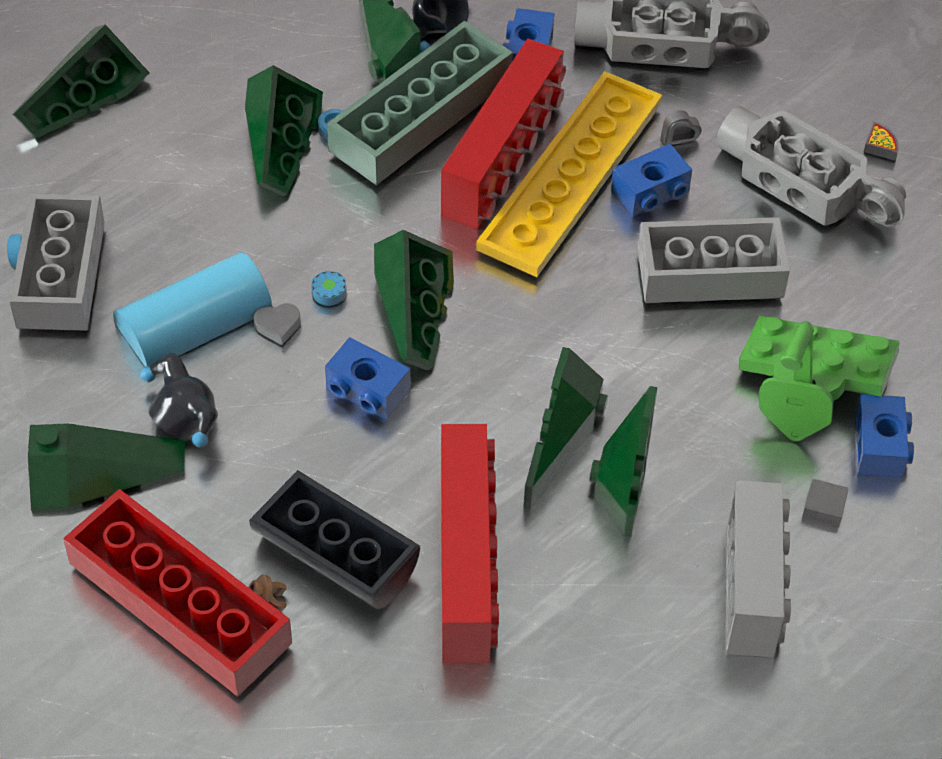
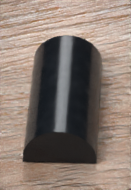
M299 470L249 520L253 531L376 609L384 608L397 597L411 577L420 554L419 544Z

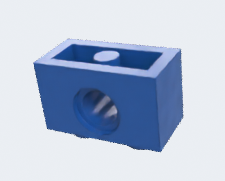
M516 9L514 21L509 20L507 24L506 40H509V43H503L504 47L513 52L512 61L527 38L549 46L552 45L555 13Z
M668 144L614 167L611 191L631 216L634 217L643 212L652 211L659 205L673 199H679L689 193L693 169L674 147Z
M351 337L346 340L325 365L327 389L335 396L345 397L360 405L364 411L370 414H377L386 420L411 390L409 367Z
M860 395L855 413L857 475L902 478L906 464H912L914 443L908 442L907 437L912 428V413L906 412L905 397Z

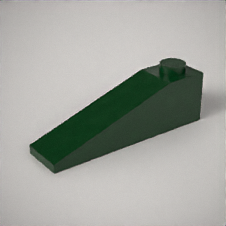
M359 0L370 58L368 63L369 71L374 80H379L382 83L420 54V30L402 7L396 9L393 7V0Z
M104 24L91 30L12 115L37 139L73 120L129 95L150 72L109 27Z
M274 65L248 78L245 112L257 184L284 197L288 195L300 168L299 160L302 153L308 150L311 143L309 137L312 131L318 127V118L322 110L323 91Z
M401 230L374 244V274L401 360L428 371L433 369L441 336L438 330L441 318L446 316L447 307L444 305L446 294L452 292L454 284L453 251L406 230Z
M562 348L551 385L552 394L549 409L545 408L542 419L543 423L540 432V441L542 442H537L535 445L525 483L524 508L531 509L593 430L597 415L604 416L608 395L602 394L604 379L570 348Z
M649 386L606 442L600 461L593 459L589 482L596 483L594 498L621 533L628 537H632L646 472L658 387Z
M69 423L30 425L28 470L32 513L72 511L82 508L83 502L99 497H104L107 500L119 489L125 490L134 486L145 488L184 476L185 441Z

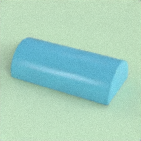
M239 252L115 310L113 318L114 323L144 366L151 367L164 355L175 353L179 356L254 320V314L259 308L273 306L270 293L260 271L247 254Z

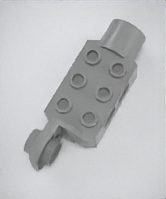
M719 0L578 1L574 46L604 48L611 61L708 68L715 61L717 42H725L738 47H749L764 41L770 30L767 19L758 11L756 5L750 2H738L731 6V8H723Z
M738 106L723 121L717 134L716 145L743 161L742 177L825 226L837 222L845 217L854 206L862 210L871 220L883 226L895 227L901 224L905 215L904 200L907 197L904 187L897 180L890 177L874 180L867 176V157L785 110L761 118L744 107Z

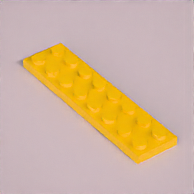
M604 71L476 242V250L537 277L609 178L613 168L619 164L662 104L663 95Z

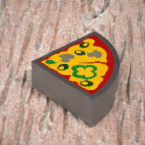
M873 122L864 152L896 161L899 150L896 136L884 125Z

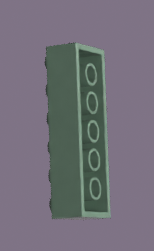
M463 21L327 123L329 152L375 185L379 184L487 100L512 63L513 52L466 21Z

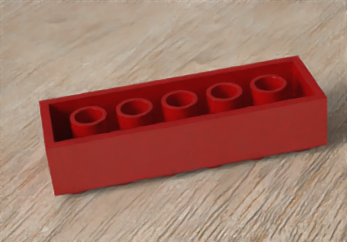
M527 38L441 169L442 217L477 230L485 218L489 219L491 217L496 199L499 195L503 196L506 193L513 172L518 173L520 171L527 150H533L540 129H546L554 107L559 108L563 101L565 90L561 89V83L566 73V66L563 65V50Z
M441 424L442 663H490V648H498L499 603H497L498 569H496L497 535L495 531L497 519L495 503L496 472L494 470L495 439H487V424Z
M121 489L117 490L63 538L69 564L237 697L292 644L291 623L286 615Z

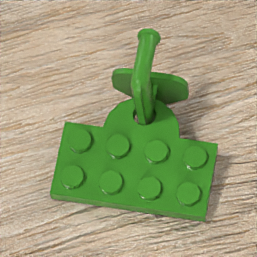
M759 315L739 357V370L773 376V378L766 379L760 387L759 408L790 440L798 442L831 423L833 419V401L838 399L845 390L881 397L898 356L900 341L881 336H870L847 330L815 326L809 321L798 323Z

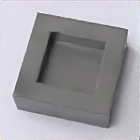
M812 478L802 517L840 526L849 488Z

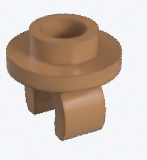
M263 574L256 581L253 580L250 583L249 588L280 612L286 608V602L276 600L273 595L280 597L287 590V585L279 581L272 582L270 576Z

